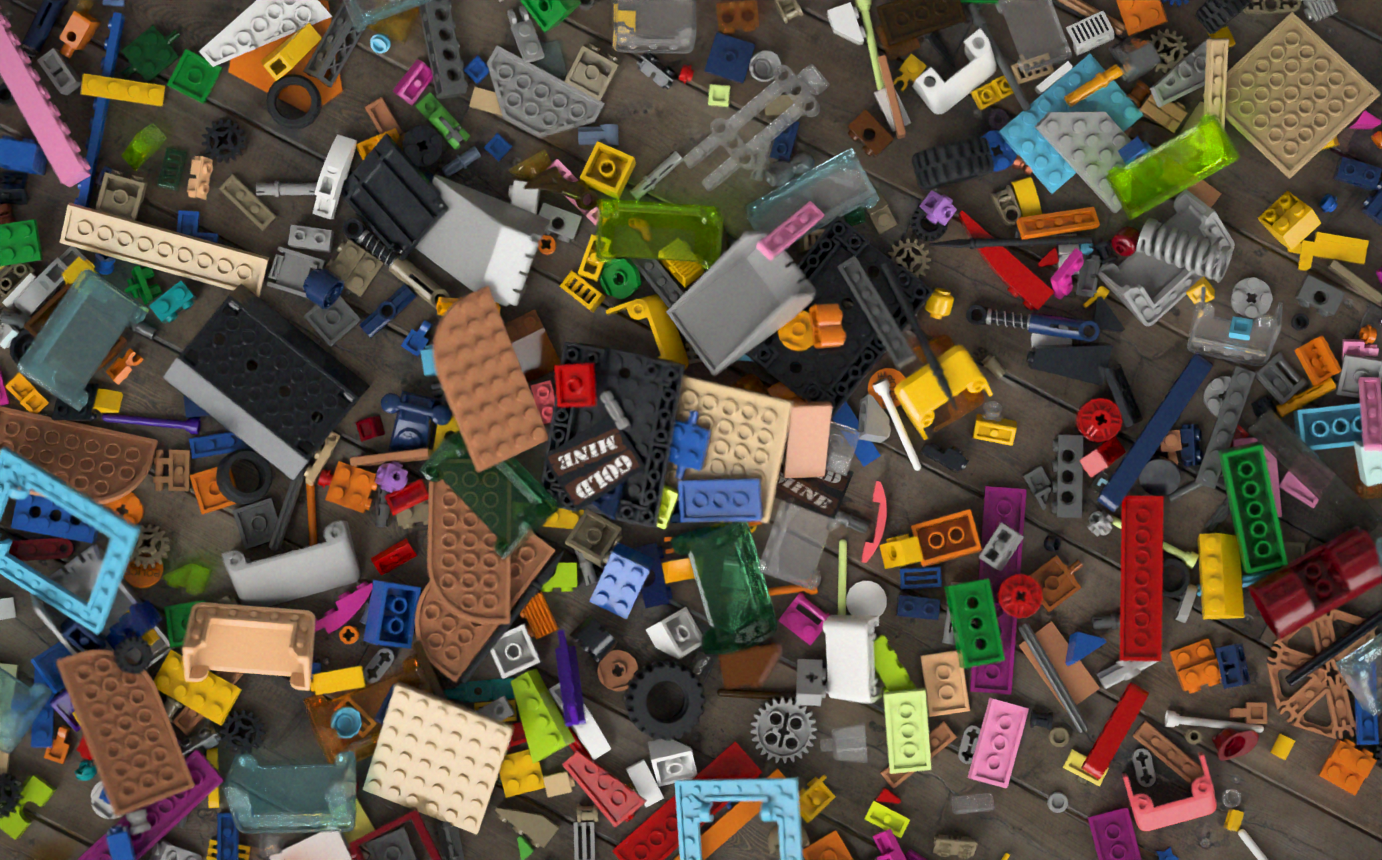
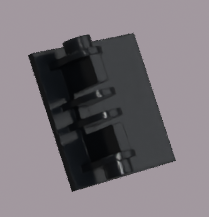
M60 383L52 420L89 422L96 420L97 412L93 411L99 384Z

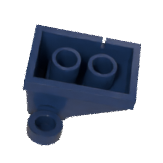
M402 391L401 398L397 394L388 393L381 400V407L385 412L389 414L397 413L388 451L431 449L437 424L444 426L452 419L451 410L449 407L442 405V400Z

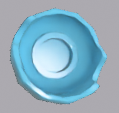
M341 707L331 717V728L335 735L341 738L353 737L359 732L362 725L360 712L352 707Z

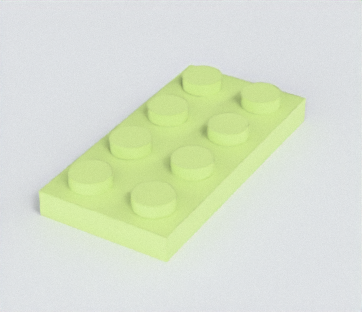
M925 689L883 692L890 774L931 770Z

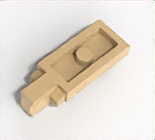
M332 432L324 441V448H319L314 456L317 459L313 466L309 465L304 474L306 476V484L314 485L339 441L340 435Z

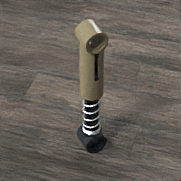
M350 218L344 222L343 232L348 238L366 246V250L372 251V255H377L379 260H383L385 265H389V271L435 309L437 296L445 295L446 298H451L447 291L409 260H399L400 256H396L392 253V250L387 249L386 245L379 242L380 239L376 240L373 237V234L370 235L367 230L368 228L360 220ZM352 224L359 225V231L356 234L349 233V227ZM420 280L427 287H429L433 291V293L430 294L416 282Z

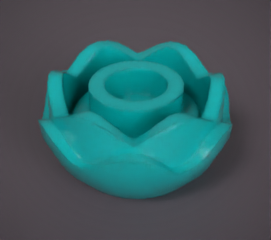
M93 759L82 761L79 764V769L75 770L76 778L81 781H89L98 772Z

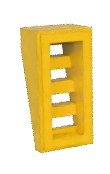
M572 270L560 284L563 290L593 313L606 298V296ZM576 278L578 281L570 290L568 287ZM584 284L578 294H575L580 285ZM588 289H590L591 291L583 300V295L586 293Z

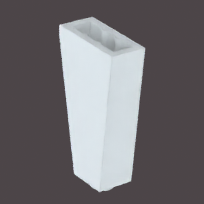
M339 823L269 856L270 860H353L348 850L350 846Z

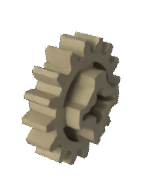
M1165 29L1164 34L1157 30V36L1153 34L1149 36L1151 39L1149 42L1152 45L1156 41L1158 42L1156 52L1161 61L1164 62V64L1158 63L1155 66V72L1162 69L1163 74H1166L1167 69L1171 70L1184 59L1183 55L1188 54V50L1183 48L1187 45V42L1182 43L1180 41L1183 36L1176 37L1175 30L1172 34H1169L1168 29ZM1167 39H1170V40L1174 41L1175 43H1174V44H1173V43H1170V42L1167 41ZM1164 48L1165 50H1171L1168 54L1160 53ZM1177 51H1179L1178 58H1177V60L1174 62V57H1173V55H1174V53H1176Z
M907 238L905 244L899 240L900 246L892 245L894 252H888V255L892 257L891 260L898 266H903L918 279L919 275L926 276L924 270H930V267L926 264L931 262V258H926L930 252L929 250L923 251L924 244L918 246V240L915 239L913 243H910L909 238ZM905 248V252L900 257H896ZM912 248L918 250L922 256H916ZM908 252L912 260H915L914 262H911L910 270L907 266V263L903 262L904 260H907ZM922 264L921 268L913 273L915 267Z
M149 524L144 529V526L140 525L135 543L138 541V545L135 547V550L133 546L129 557L130 562L135 561L137 567L143 564L144 569L147 568L148 564H151L152 568H155L156 562L162 564L161 558H168L165 551H170V546L167 545L170 541L166 537V532H160L159 526L152 529L151 524ZM160 543H161V548H160V550H159V552H158V551H157V548L160 546Z

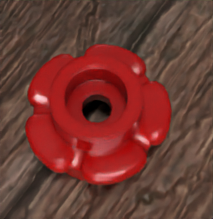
M683 64L678 80L683 81V84L686 81L690 82L693 77L694 70L691 69V64L689 66Z
M322 469L317 484L323 486V489L325 485L330 486L333 474H330V469L329 471Z

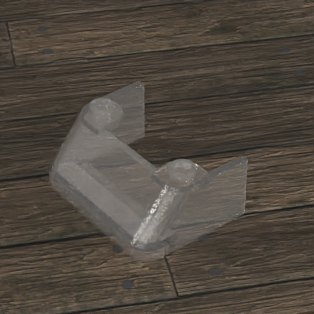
M1202 286L1193 311L1187 341L1188 350L1192 353L1252 366L1265 365L1269 360L1281 329L1283 303H1278L1274 316L1260 315L1255 318L1250 340L1230 338L1229 330L1232 320L1214 316L1215 308L1212 304L1205 302L1206 287Z

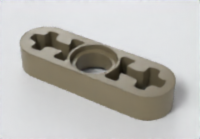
M1251 0V2L1258 3L1259 0ZM1261 0L1260 5L1253 6L1251 10L1247 6L1242 12L1245 14L1294 13L1299 9L1301 1L1292 0V2H1296L1292 9L1289 5H1282V9H1279L1280 0H1275L1276 7L1268 9L1265 6L1266 0Z

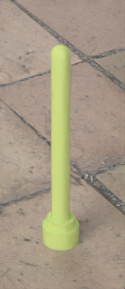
M854 0L856 8L862 15L877 89L879 90L884 88L878 65L879 55L869 13L872 3L871 0Z
M1110 515L1114 519L1111 524L1121 529V519ZM1163 541L1164 551L1180 558L1186 567L1193 568L1199 554L1193 551L1184 552Z
M841 539L839 541L838 615H846L847 541Z

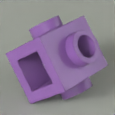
M931 190L919 206L928 214L926 218L934 224L939 222L944 226L957 210L951 204L953 202L951 198L945 194L941 196Z
M394 461L382 464L377 471L374 483L381 485V489L392 493L393 491L401 490L407 483L408 478L406 476L408 471L402 469L403 465Z

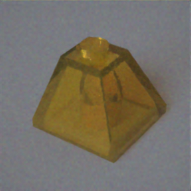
M379 0L367 29L375 33H382L388 38L405 45L419 12V6L415 4H399L397 6L388 0Z
M544 149L508 170L513 178L529 182L533 177L545 171L552 162Z

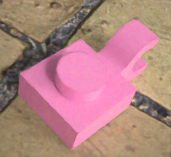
M1343 339L1341 359L1343 361L1344 353L1376 357L1378 356L1379 348H1377V344L1364 345V340Z

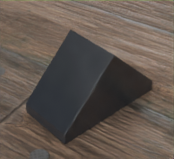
M1101 296L1095 300L1092 321L1096 322L1100 330L1116 333L1124 331L1125 328Z

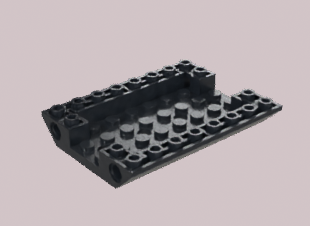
M838 215L797 264V267L805 276L801 282L807 279L816 290L813 296L814 299L803 311L809 313V308L815 305L838 304L843 313L841 326L846 334L844 344L839 347L815 348L813 345L807 350L794 351L782 344L777 330L746 353L750 359L806 403L830 402L832 405L830 420L887 351L837 266L855 256L867 276L869 268L875 267L879 270L877 277L871 278L868 276L901 332L909 324V321L881 265L889 262L914 315L918 313L934 293L933 289L906 268L894 263L871 245L870 240ZM845 299H850L854 303L853 307L849 310L841 306L842 301ZM793 363H799L802 366V370L797 374L790 371V366Z
M242 284L225 299L176 358L163 379L292 481H294L328 436L370 387V385ZM216 335H222L225 338V343L217 345L214 343L213 338ZM248 361H255L258 364L257 370L249 371L246 367ZM282 386L288 387L290 395L282 397L279 394V388ZM314 412H319L322 414L323 420L316 423L311 419V415Z
M565 342L561 365L593 364L596 405L558 407L556 392L546 455L608 416L610 413L605 407L606 403L602 402L600 396L606 391H611L614 396L613 400L617 401L624 412L623 417H626L629 425L622 429V431L645 465L643 470L624 481L616 520L657 528L685 365L668 359L608 347ZM623 367L630 369L631 374L629 378L622 377L621 369ZM544 461L537 503L576 511ZM591 503L581 509L585 511L587 508L594 513L604 514Z

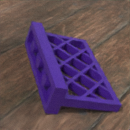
M564 629L558 630L560 648H555L565 725L567 727L586 724L575 645L568 646Z

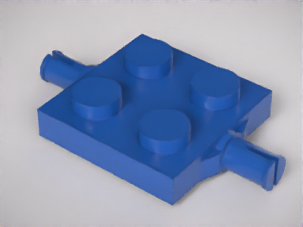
M690 410L688 421H675L668 461L678 466L675 478L681 480L684 479L686 468L698 471L703 469L711 430L702 428L696 423L699 413L696 410Z

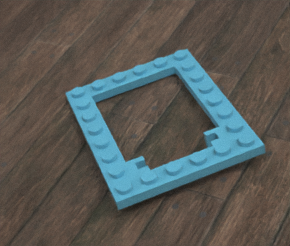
M8 447L2 448L0 452V521L9 496L16 499H25L32 488L112 537L89 602L9 554L8 552L12 544V540L9 538L0 541V574L96 634L101 633L140 528Z
M798 778L688 779L675 781L680 860H702L700 822H712L714 819L713 814H709V810L713 806L712 801H763L761 805L763 821H778L781 860H803Z

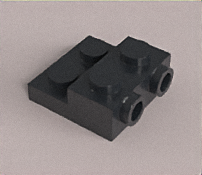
M932 443L929 446L924 445L920 451V454L955 473L959 472V470H964L969 462V459L963 456L964 452L954 446L951 449L949 447L945 448L943 454L940 453L942 449Z

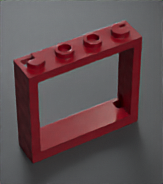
M417 809L350 842V848H348L353 860H366L359 845L412 819L431 859L442 860Z

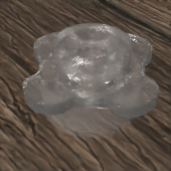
M996 401L983 404L984 413L982 416L984 419L1002 420L1001 412L1003 407Z

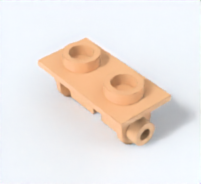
M195 156L194 160H192L190 174L196 175V179L189 178L188 197L206 200L207 193L209 192L210 174L213 170V160L203 156Z

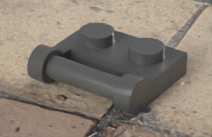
M1281 351L1275 354L1255 374L1257 379L1280 405H1283L1308 382L1304 377L1301 378L1284 359V354ZM1276 363H1278L1280 367L1288 374V376L1295 382L1294 386L1285 377V375L1277 368V366L1275 365Z

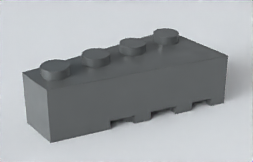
M1128 37L1108 48L1123 73L1120 76L1123 81L1126 80L1128 84L1149 73L1161 60L1152 43L1145 40L1142 41L1141 39L1137 40L1136 38Z

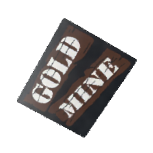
M610 414L543 457L576 511L586 507L645 468V465L622 429H618L615 424L616 420H613Z
M784 447L774 498L835 519L854 472L826 462L825 477L784 478Z

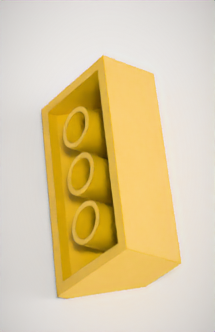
M1223 533L1199 534L1197 542L1202 619L1244 618L1241 559L1236 536Z

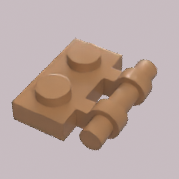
M156 450V458L153 459V464H155V476H153L155 491H163V483H168V491H190L191 450H169V458H164V450ZM164 464H169V477L163 476Z

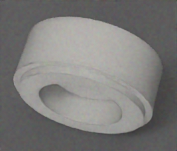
M1053 792L1047 798V806L1051 811L1060 813L1067 808L1068 799L1061 792Z

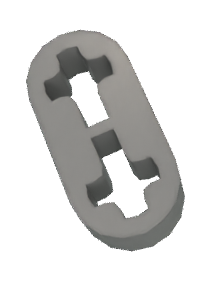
M1189 584L1186 591L1183 592L1175 614V620L1186 623L1197 594L1198 586Z
M382 648L375 654L363 671L366 681L374 683L382 678L395 660V654L391 649ZM389 652L391 660L389 662L384 661L382 665L379 664L382 659L380 654ZM376 666L380 667L376 671L378 677L370 679L368 677L370 674L368 669L373 670Z
M975 725L965 728L959 746L958 757L965 764H971L973 757L964 760L965 757L962 755V752H966L969 745L971 746L970 753L974 756L981 731ZM972 729H976L975 733L978 734V737H974L971 744L969 743L970 736L967 733L971 732Z
M1144 748L1135 749L1132 753V763L1136 780L1141 786L1150 787L1156 780L1151 754ZM1139 752L1147 755V758L1144 759L1145 766L1141 765V761L1136 760ZM1143 769H1146V773L1151 775L1148 783L1141 780V777L1144 776Z

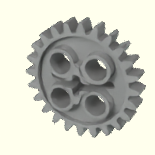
M781 696L780 702H777L776 698L773 697V704L765 701L766 708L759 706L761 714L754 713V717L757 720L751 721V725L756 727L750 729V733L756 734L752 737V741H758L755 748L762 747L761 755L767 752L768 760L775 756L776 763L780 758H783V762L786 763L789 757L792 762H795L796 755L802 759V751L809 753L807 746H814L810 739H816L817 737L816 734L812 733L817 731V726L812 725L816 722V719L809 718L812 715V711L805 712L807 705L800 707L796 705V702L795 704L792 703V697L788 699V702L785 701L783 696ZM788 712L787 731L784 734L782 747H779L778 744L785 713ZM778 713L782 718L780 721L774 722L770 716ZM793 718H799L802 723L799 726H793L790 721ZM774 733L777 739L773 742L768 741L766 735ZM788 738H795L797 744L789 746L786 740Z

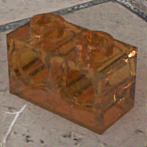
M757 0L716 4L718 31H723V34L735 33V29H743L744 32L754 31L755 27H759ZM745 12H751L754 18L751 21H745L742 15ZM730 14L733 16V21L725 23L722 21V16Z

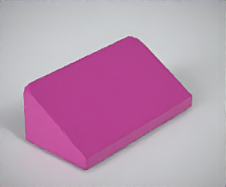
M417 59L393 89V92L410 105H413L433 79L431 68Z
M1365 110L1352 121L1349 129L1372 130L1380 125L1381 120Z

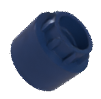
M315 269L307 276L303 288L309 300L322 309H328L341 295L345 282L328 269Z

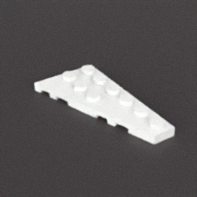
M256 0L201 48L199 52L214 67L300 30L308 22L313 25L332 17V15L318 0Z

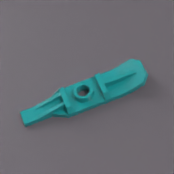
M515 678L463 682L456 688L445 689L449 699H458L464 703L497 700L504 695L507 699L515 698L511 681ZM475 688H481L482 694L476 695L474 693Z

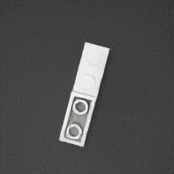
M339 134L336 136L320 173L314 193L317 195L312 214L330 220L334 219L343 182L348 178L357 140Z
M560 683L550 688L549 692L563 712ZM584 704L586 724L573 725L571 727L594 761L611 750Z

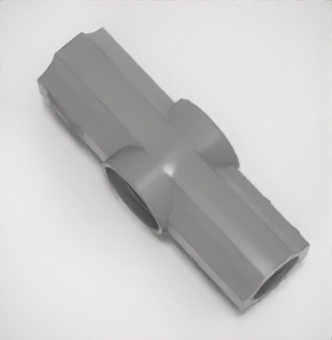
M1119 659L1115 662L1116 664L1097 673V676L1104 689H1107L1122 680L1126 681L1141 673V670L1157 662L1120 661Z

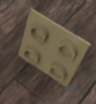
M938 834V836H934L935 845L932 853H937L938 856L942 857L958 855L959 858H970V856L974 857L978 842L972 839V837L961 836V840H959V836H957L956 840H953V835L949 839V835Z

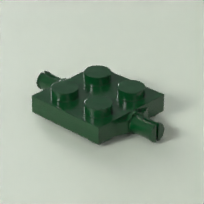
M152 25L121 50L128 58L130 64L129 67L121 72L122 75L127 79L134 72H137L149 83L180 58L173 50L171 44L180 34L174 29L170 34L164 36Z

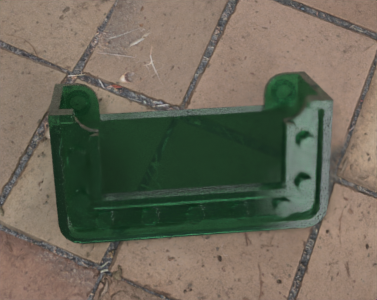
M460 430L444 439L420 469L429 481L439 482L443 479L498 537L494 542V549L503 559L509 557L557 512L559 507L553 497L514 456L477 472Z
M726 521L679 534L670 539L675 553L678 555L688 553L710 629L705 631L701 638L704 654H730L745 651L776 633L778 628L777 619L747 521Z

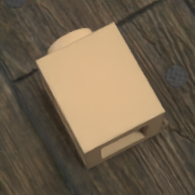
M568 771L543 777L547 797L570 793L573 791L572 787L575 786L574 778L569 775Z

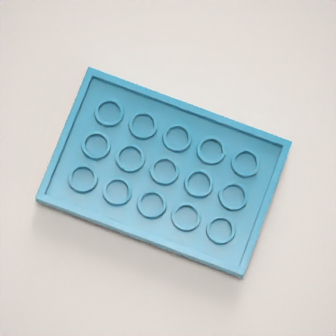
M1091 54L1087 55L1031 103L1030 110L1022 111L998 132L1017 155L1019 154L1026 165L1031 168L1034 175L1051 194L1074 176L1076 172L1035 128L1037 123L1048 112L1103 111L1112 118L1123 132L1144 115L1125 96L1126 94L1114 80L1106 88L1102 87L1073 107H1069L1064 96L1096 77L1097 73L1105 71Z

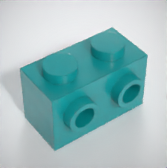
M181 280L149 305V307L161 322L165 324L167 322L171 323L179 316V312L193 306L194 300L197 297L188 285Z

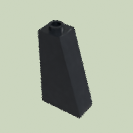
M1105 342L1033 346L1032 351L1029 350L1026 362H1028V366L1031 369L1102 386L1105 377L1103 370L1107 369L1113 346Z

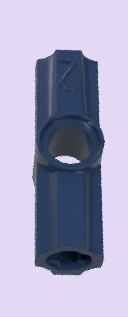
M404 284L385 302H382L359 326L372 338L385 325L394 320L417 297ZM392 306L393 313L391 316L386 317L383 315L384 307Z

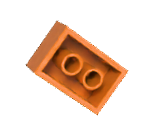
M971 509L911 526L913 536L918 537L923 558L921 565L923 567L983 551Z

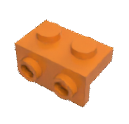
M1323 335L1294 350L1313 386L1342 371L1338 360L1334 357Z

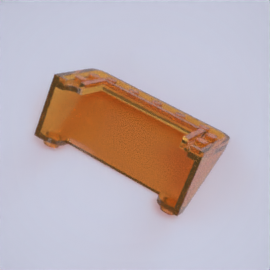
M417 654L407 657L402 662V672L328 702L322 695H312L303 699L313 733L331 768L340 769L374 755L383 727L374 718L393 683L397 684L400 682L435 696ZM341 707H352L360 712L361 728L351 738H341L335 727L331 728V717Z

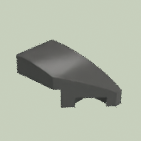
M1038 465L1022 474L1043 510L1046 508V501L1052 487H1050L1051 483L1042 466Z

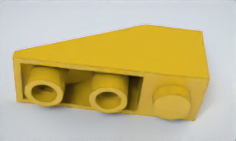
M308 22L262 59V64L277 81L290 71L322 37Z

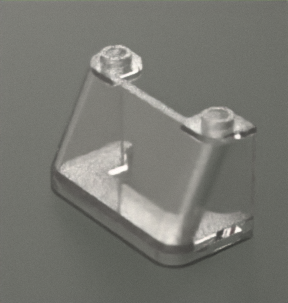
M613 0L612 47L618 52L678 54L693 51L697 31L696 0Z
M998 0L999 2L995 3L998 13H1003L1020 57L1016 61L1021 72L1025 71L1028 74L1073 58L1051 0Z
M789 498L788 501L793 503L795 499ZM781 501L760 563V572L815 591V588L821 582V576L816 569L829 531L837 529L841 523V513L838 512L836 518L831 519Z

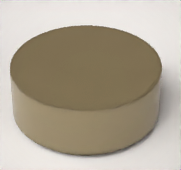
M1056 726L1050 730L1048 738L1052 745L1063 747L1069 742L1070 735L1065 728Z

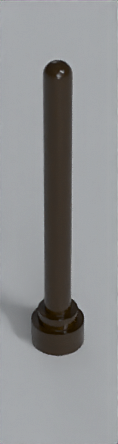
M718 689L717 691L719 697L773 700V697H775L776 700H781V696H783L787 701L790 697H792V701H796V693L737 689Z

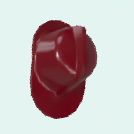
M1226 728L1220 734L1212 737V742L1215 744L1218 758L1221 761L1247 754L1256 746L1259 740V735L1256 731L1247 730L1239 732L1233 728Z

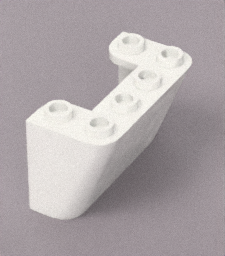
M981 29L964 41L966 44L964 53L970 63L944 83L932 67L914 81L912 87L932 112L936 114L945 113L996 72L997 62L990 41ZM927 76H932V77L935 78L936 82H935L934 80H932L931 78H925V77H927Z

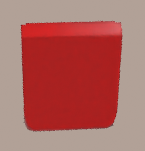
M1056 247L1036 264L1038 268L1055 265L1059 262Z
M883 787L875 798L876 801L901 802V799L886 787Z

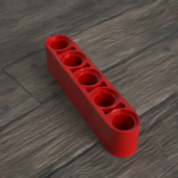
M1133 682L1128 684L1081 769L1098 779L1103 776L1149 695L1148 691Z

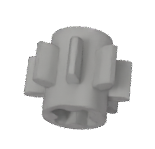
M1105 510L1092 513L1088 519L1090 524L1087 527L1097 537L1099 535H1107L1113 528L1111 522L1114 519Z

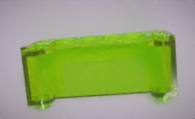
M1210 113L1199 118L1200 123L1128 165L1119 168L1117 165L1107 171L1109 175L1106 176V179L1129 220L1138 217L1240 159L1216 114L1213 116Z
M597 199L595 258L605 263L611 262V259L616 257L698 262L704 269H710L720 259L723 215L718 207L709 205Z

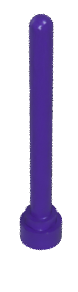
M117 414L102 415V420L105 422L186 429L190 434H199L201 427L200 418L180 421Z

